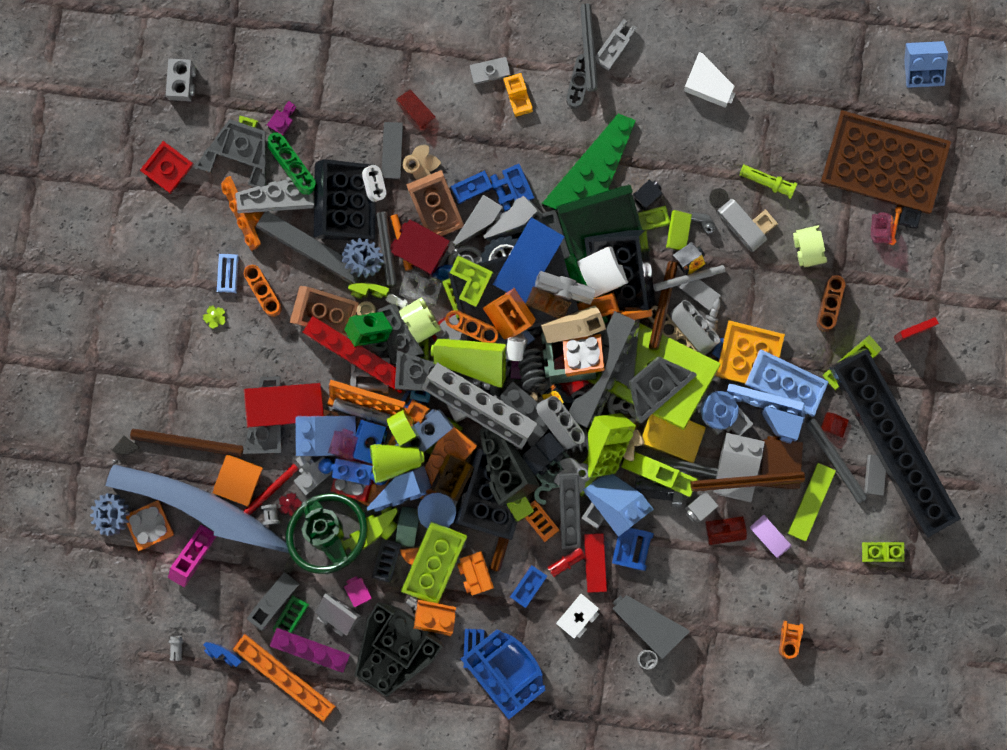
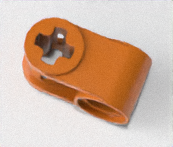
M783 621L779 653L783 658L793 659L798 655L803 635V624L795 625ZM786 645H791L794 649L791 656L786 655L784 652Z

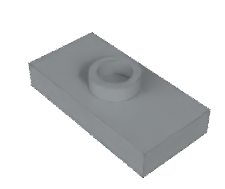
M506 57L470 65L474 85L510 76Z

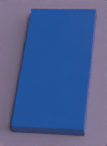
M531 217L493 285L505 292L515 288L524 303H527L535 289V282L539 272H545L565 236Z

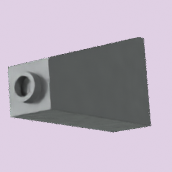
M620 595L613 602L614 607L612 609L661 659L690 632L685 627L627 595L624 597Z

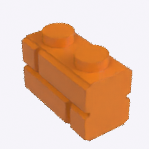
M482 551L459 559L461 563L457 565L460 574H465L467 581L463 583L467 593L471 592L473 596L494 588Z

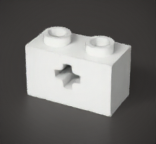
M580 594L556 624L571 637L575 638L577 636L580 638L587 630L584 626L588 621L592 623L598 617L599 613L597 611L599 608L584 595ZM582 612L584 620L576 623L574 621L576 618L574 614Z

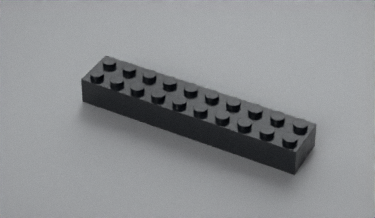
M861 349L830 366L831 373L920 534L923 537L929 538L959 521L961 518L868 349Z

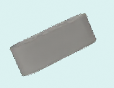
M730 199L717 210L721 219L751 252H754L767 241L765 234L734 199Z
M683 300L670 312L672 321L700 353L707 354L719 344L720 338L690 302Z
M551 396L537 404L538 415L564 448L570 449L584 442L585 435L583 430L557 397Z

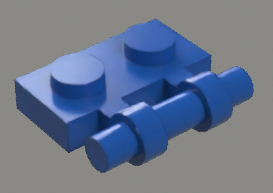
M520 164L503 170L504 178L499 180L497 174L490 176L493 190H496L499 197L498 202L503 206L505 212L511 208L509 202L512 200L515 201L522 196H525L530 201L534 200L533 193ZM508 185L511 194L506 195L503 186Z

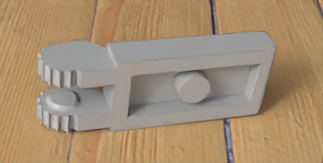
M625 19L622 20L617 29L613 30L595 56L596 63L607 71L612 68L637 29L633 25L626 36L620 33L627 25Z

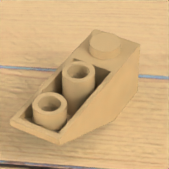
M595 305L541 325L547 343L586 337L606 330L601 312Z

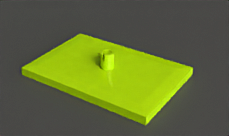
M640 323L634 377L657 357L664 358L697 374L653 413V415L684 430L721 363L663 334L659 349L651 350L649 349L652 329ZM596 372L597 379H590L586 381L595 385L599 381L602 373ZM615 381L613 388L608 391L633 404L631 390L624 384Z

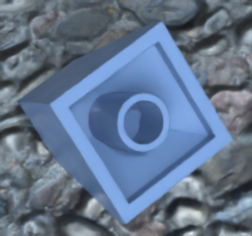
M767 406L761 411V415L775 435L781 437V441L792 443V441L798 440L804 417Z

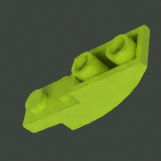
M634 452V461L624 459L621 465L623 469L690 498L693 494L690 486L691 481H698V479L636 452Z
M388 507L381 511L382 515L377 517L371 515L366 518L368 533L363 549L375 542L388 525L394 521L398 514L397 508L392 509V507ZM360 530L351 533L349 539L341 540L345 550L350 548L353 551L358 542Z

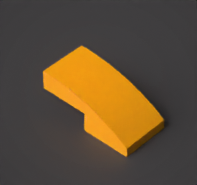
M519 73L503 78L514 116L518 117L533 112L522 74Z

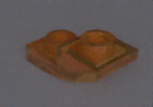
M534 286L526 301V305L557 318L565 317L571 302Z

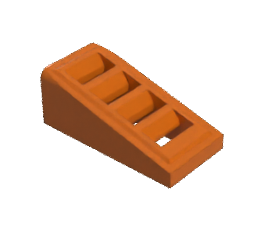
M534 500L530 505L533 509L536 507L538 511L530 517L526 516L525 519L542 540L546 542L559 529L537 501ZM541 513L543 517L534 523L532 520ZM546 519L548 523L539 529L537 526ZM551 525L552 529L544 535L542 532Z

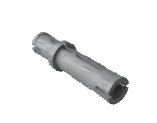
M337 397L333 403V410L367 419V422L370 423L373 421L388 426L387 419L391 417V414L375 410L374 407H364Z

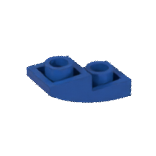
M205 642L203 644L206 647L204 651L211 658L215 657L218 659L224 655L223 659L231 667L233 665L238 667L243 662L238 655L226 647L212 642Z

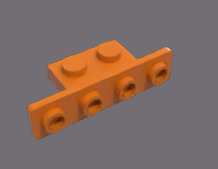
M231 176L226 177L221 183L222 192L226 195L229 207L235 214L237 225L244 234L245 243L253 251L261 245L254 228H256V224L264 212L238 213L235 198L238 191Z

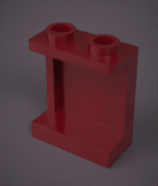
M409 219L408 223H403L399 231L401 233L399 239H395L391 244V254L423 270L425 274L432 277L448 250L450 241Z

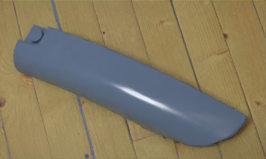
M113 465L109 472L105 486L148 496L176 507L213 530L214 536L289 553L286 542L272 530L240 508L207 491L165 476L119 465Z

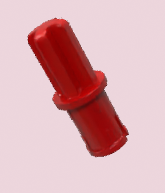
M578 548L569 555L562 556V559L548 566V569L551 571L552 576L555 577L568 568L570 570L571 566L585 558V554L581 548Z

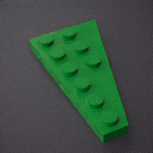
M618 113L541 205L557 211L556 206L608 191L636 120Z

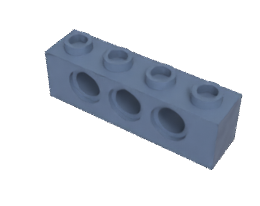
M440 409L437 411L431 410L425 415L426 420L423 423L418 421L413 425L419 434V451H423V453L454 428V425ZM427 424H432L435 427L434 434L430 435L426 432L425 427ZM408 442L407 444L403 445L407 447H414L411 444V442Z

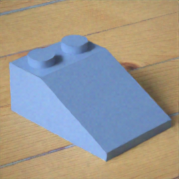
M297 416L296 456L350 455L356 436V416Z
M613 474L601 476L583 490L618 536L654 510L640 492Z

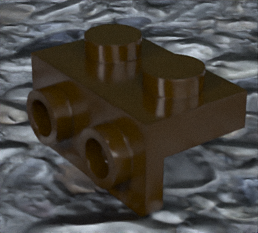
M447 454L431 489L449 496L454 501H458L459 497L463 494L468 479L472 476L474 467L466 460Z

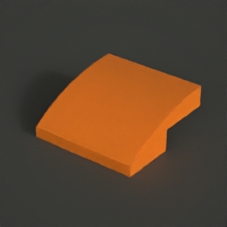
M227 454L212 493L249 506L263 468Z

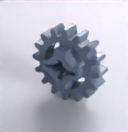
M358 238L357 242L351 240L350 244L347 243L344 248L342 262L347 263L345 268L352 269L350 273L356 272L357 277H360L361 274L365 278L369 274L373 277L376 272H379L384 262L382 260L383 254L379 253L380 247L375 248V243L369 244L368 239L365 242H362L361 238Z
M108 493L100 495V500L94 501L96 507L91 506V509L94 510V513L90 514V517H94L91 524H96L95 530L100 531L101 535L114 536V534H120V529H125L123 524L129 522L126 519V516L130 515L129 512H126L129 506L123 504L125 499L120 498V495Z

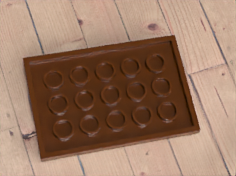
M841 110L820 183L931 214L951 141Z

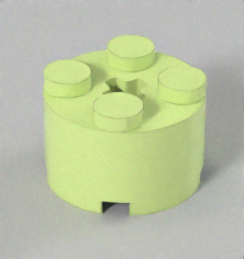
M819 225L796 230V233H793L795 248L799 247L800 249L797 252L799 266H804L805 268L827 263Z
M422 297L399 311L417 343L426 340L441 330L435 316L428 309Z

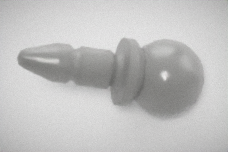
M716 299L712 305L710 315H706V322L714 331L717 330L716 322L719 321L716 317L720 309V299Z

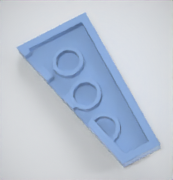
M729 384L727 392L734 396L736 402L742 401L762 409L767 406L804 417V423L806 416L804 403Z

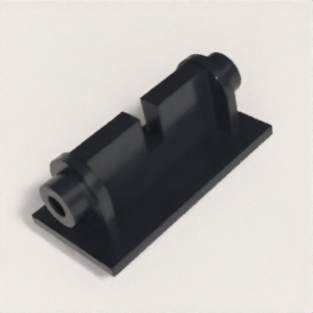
M636 477L634 489L645 498L672 501L674 490L646 478Z

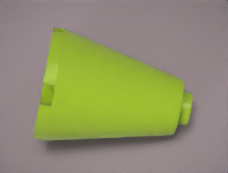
M370 445L375 483H381L419 468L421 463L424 462L423 451H419L418 447Z

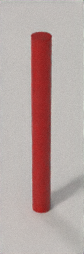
M293 464L255 499L244 512L251 515L299 468Z

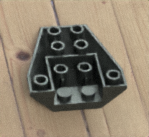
M378 602L367 618L354 676L388 697L432 663L443 647V644L435 633L413 629L415 618L401 608Z

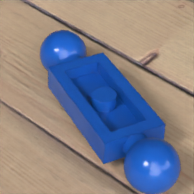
M322 459L318 464V469L321 473L329 474L332 471V478L371 485L372 480L375 483L373 466L336 459L335 464L330 459ZM388 480L375 484L380 486L385 485Z

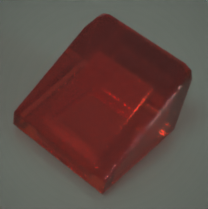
M827 412L821 428L824 432L843 438L849 420L835 413Z

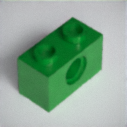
M377 312L350 317L344 330L353 346L356 347L387 341L393 328L384 313Z

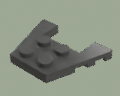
M229 119L194 167L212 173L217 156L221 155L254 167L248 186L253 188L266 186V132Z

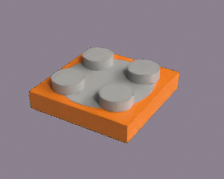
M601 334L563 341L565 374L567 377L605 371Z
M160 500L130 512V515L126 516V519L129 521L126 524L138 551L174 536Z

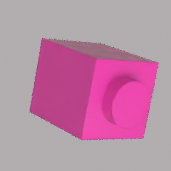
M355 576L346 581L348 585L344 586L354 608L373 599L363 578L358 579Z

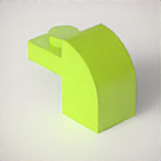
M404 409L387 419L388 426L399 446H403L419 436L413 426L415 422L411 416H407Z

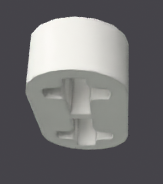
M370 165L363 170L362 177L368 198L373 202H377L386 196V188L380 168L376 165ZM369 172H374L375 176H369ZM375 190H376V191H379L380 194H378V195L375 194V195H374L373 191H375Z

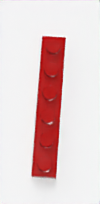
M312 316L302 332L304 335L395 390L396 367L362 346L354 347L349 338ZM395 390V391L398 392L399 394H401V392H402L403 390Z

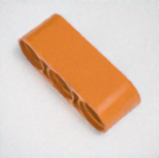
M248 265L244 270V277L261 307L268 316H278L281 313L282 307L264 274L258 266ZM251 271H258V276L256 278H249V273ZM260 287H267L265 295L258 294ZM270 303L277 304V308L273 312L267 309Z
M452 310L446 315L445 321L450 328L481 342L494 343L499 337V332L494 326L461 311ZM451 314L459 316L460 321L458 324L450 322ZM475 322L478 327L477 331L470 332L467 329V324ZM486 330L494 331L495 338L493 340L486 339Z

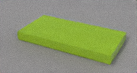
M431 521L401 592L424 601L439 603L467 535Z

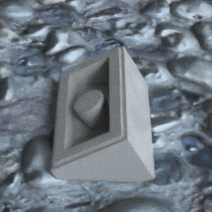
M877 455L867 456L864 492L865 494L884 496L886 470Z

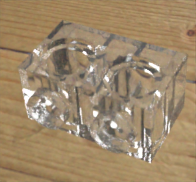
M416 271L406 272L399 295L413 301L422 297L427 305L436 307L443 287L440 279L429 276V279L421 277V273ZM410 281L418 283V286L413 290L407 287ZM433 286L436 292L433 295H427L425 293L427 287Z

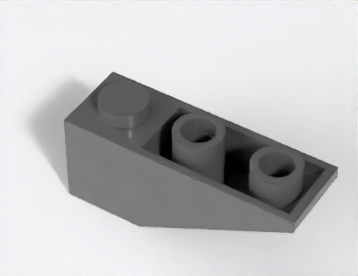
M284 572L247 617V620L264 631L300 583Z

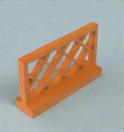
M330 380V397L327 403L330 407H333L334 400L337 397L364 407H374L375 410L391 414V416L403 409L405 412L407 410L403 401Z

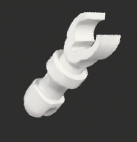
M391 293L386 298L387 302L396 304V306L400 307V310L409 305L407 300L403 301Z

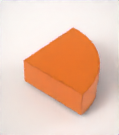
M419 548L401 549L400 552L403 559L412 565Z

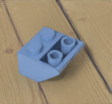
M944 41L906 43L904 61L907 88L945 86L948 51Z

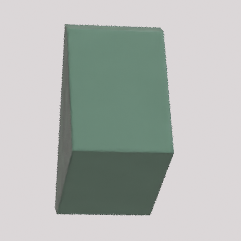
M402 506L395 541L401 543V546L412 548L415 546L419 526L418 509Z

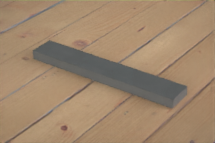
M265 211L256 224V228L348 283L356 284L358 281L357 273L351 274L352 269L345 268L347 263L342 262L344 256L269 211Z

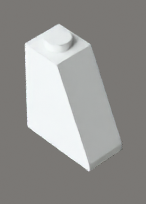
M699 52L684 91L726 108L727 103H732L736 94L732 92L734 85L703 53Z

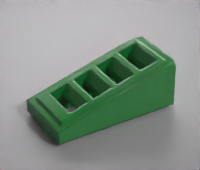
M292 595L275 623L273 632L276 631V628H280L283 625L290 629L288 632L294 634L309 604ZM295 604L302 608V610L299 611L293 608L292 605ZM291 611L295 613L296 615H298L297 618L288 614V612ZM287 618L290 621L294 622L293 625L284 621V619Z

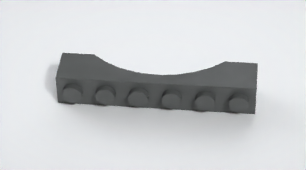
M614 311L607 326L609 355L605 371L591 390L574 400L569 410V413L577 423L590 428L595 416H599L598 411L600 407L603 408L607 401L605 396L608 390H611L614 386L615 379L613 378L616 372H619L623 366L622 358L624 354H628L631 348L630 341L632 336L635 337L638 333V321Z

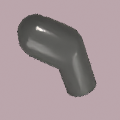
M692 212V222L700 223L707 234L715 231V223L709 215Z

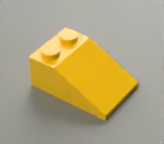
M651 414L648 417L642 434L644 441L642 446L694 463L706 427L689 420L686 428L682 430Z

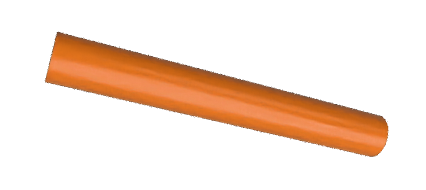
M398 214L390 217L398 240L401 235L399 232L401 225ZM403 260L405 271L413 269L412 264Z

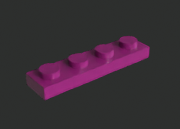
M276 628L270 647L342 673L350 656L348 653L280 628Z

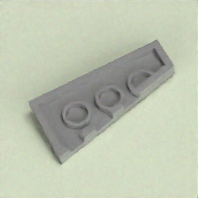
M289 177L283 181L270 182L263 187L257 186L243 190L235 195L238 213L314 208L313 194H302Z

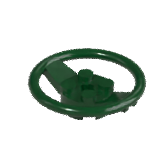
M326 493L313 496L302 503L289 521L286 532V545L291 558L299 567L311 573L330 574L344 569L359 556L364 548L368 533L366 516L362 508L353 499L345 495ZM321 502H342L356 513L360 524V534L355 548L349 555H347L341 541L344 537L342 521L332 510L324 509L320 504ZM304 513L306 520L301 529L304 538L319 551H324L333 565L315 566L304 561L297 553L294 545V531L297 522Z

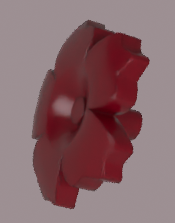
M291 492L286 497L281 496L279 498V504L283 505L279 508L281 513L288 514L289 512L290 516H293L297 508L301 506L302 502L299 498L295 499L296 494Z

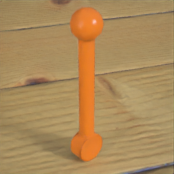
M900 206L895 208L896 216L892 235L888 240L889 245L896 243L895 235L899 216L902 213Z

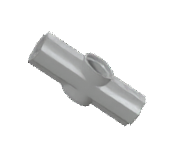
M540 271L536 278V288L554 293L557 297L568 300L573 299L588 305L594 299V288L576 283L571 278L558 277Z

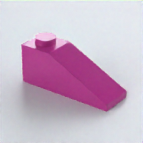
M203 525L199 526L170 567L168 575L170 580L182 587L187 585L217 537L214 536L213 531Z

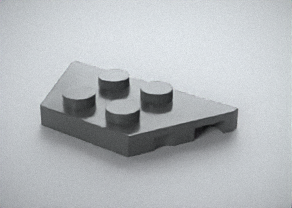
M607 329L599 333L602 336L605 367L609 355ZM639 330L635 337L632 336L630 341L631 348L628 354H624L622 358L623 366L619 372H616L613 378L616 382L618 381L627 386L628 389H630L629 381L635 375Z
M657 357L629 381L637 421L642 423L697 374L664 358Z

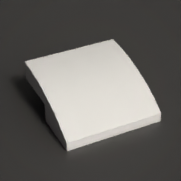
M606 247L577 261L587 286L595 289V298L628 283L623 266L618 265L612 247Z

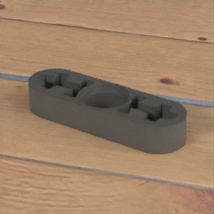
M584 54L579 55L576 59L566 97V102L571 108H579L582 105L587 89L585 69L584 73L576 72V70L581 71L582 64L579 62L583 61ZM576 77H583L585 83L582 86H577L574 83ZM575 90H578V99L580 101L572 103L570 97H574Z

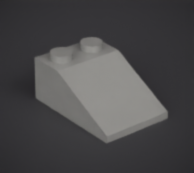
M726 433L722 444L716 479L757 476L765 441ZM755 486L714 490L713 494L751 502Z
M326 593L315 612L319 615L317 617L318 620L325 625L329 622L334 626L333 631L340 636H343V634L348 636L362 617L332 594Z

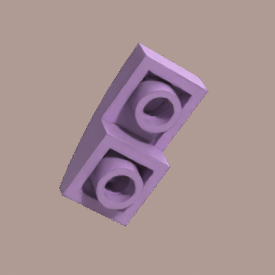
M765 515L750 526V529L776 558H779L792 546Z

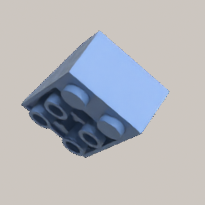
M422 466L396 476L367 507V510L374 509L377 512L391 505L396 506L404 503L409 498L411 501L427 494L426 490L431 488V484L425 467Z

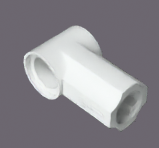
M520 333L508 338L506 359L512 361L523 360V353L528 342L524 334Z

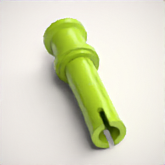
M743 164L739 176L772 188V191L775 193L785 194L789 199L792 198L798 184L785 181L781 176L776 178L745 164Z

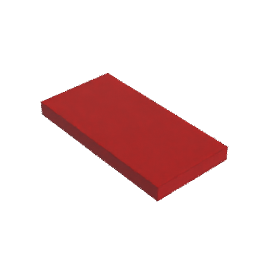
M320 383L243 389L247 428L296 424L297 416H324Z

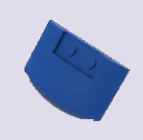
M495 630L460 658L508 719L512 718L545 691L541 669L531 652L515 637L503 633L501 630Z

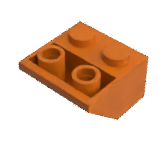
M515 288L483 307V310L504 340L520 334L531 327L536 320Z

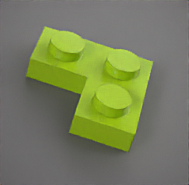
M458 255L450 273L467 281L459 299L477 307L493 271Z

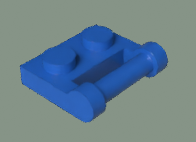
M634 528L626 530L617 537L612 564L646 571V558L650 540L653 539L654 533ZM641 536L643 537L638 563H635L632 560L637 537Z

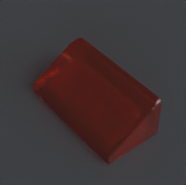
M411 89L396 99L399 106L421 129L435 118V115Z
M743 516L705 522L709 545L747 539Z

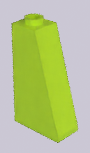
M438 338L435 344L431 346V356H434V364L439 363L450 370L496 387H502L506 381V344Z

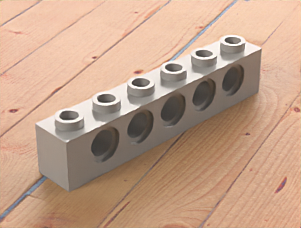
M439 363L432 369L421 388L520 449L523 448L537 425L529 417H526Z

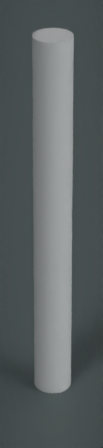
M721 265L656 283L653 287L655 291L671 288L724 273L725 267Z

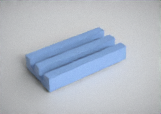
M219 254L217 292L237 293L239 255ZM227 258L225 288H222L223 259ZM231 259H234L232 288H229Z

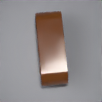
M832 276L825 285L817 318V327L823 332L830 331L837 322L845 288V281L841 276ZM831 281L838 282L840 288L838 290L833 289ZM832 299L835 302V308H829L826 301ZM824 317L830 319L831 325L829 327L823 325L822 319Z

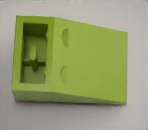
M623 414L595 416L588 432L589 478L616 474L620 462L626 453V448L633 437L636 427Z

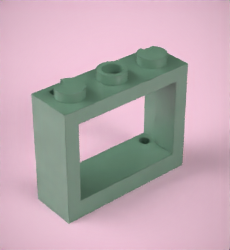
M541 333L542 344H546V349H543L544 361H548V366H545L546 378H550L551 385L597 379L596 372L567 377L565 369L555 370L552 343H547L544 333Z

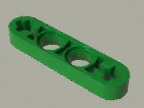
M280 133L270 134L267 146L294 185L302 194L309 195L315 190V179L287 140ZM288 153L291 155V158L285 160L281 155ZM297 167L300 168L302 172L299 174H295L291 171V169Z

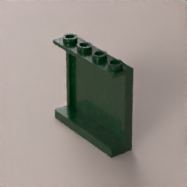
M630 184L556 206L570 255L574 253L578 261L587 257L585 237L628 230H642Z

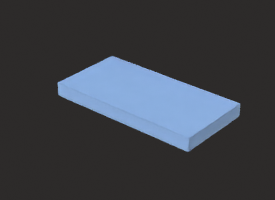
M759 350L745 385L760 392L804 403L805 414L814 417L829 382L764 350Z

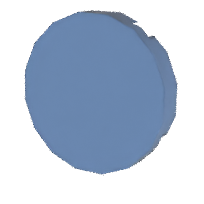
M716 391L704 398L700 411L706 425L713 429L722 430L735 423L738 418L739 408L734 396L728 392Z
M431 493L425 496L418 507V518L427 529L431 521L449 528L456 516V507L453 501L441 493Z

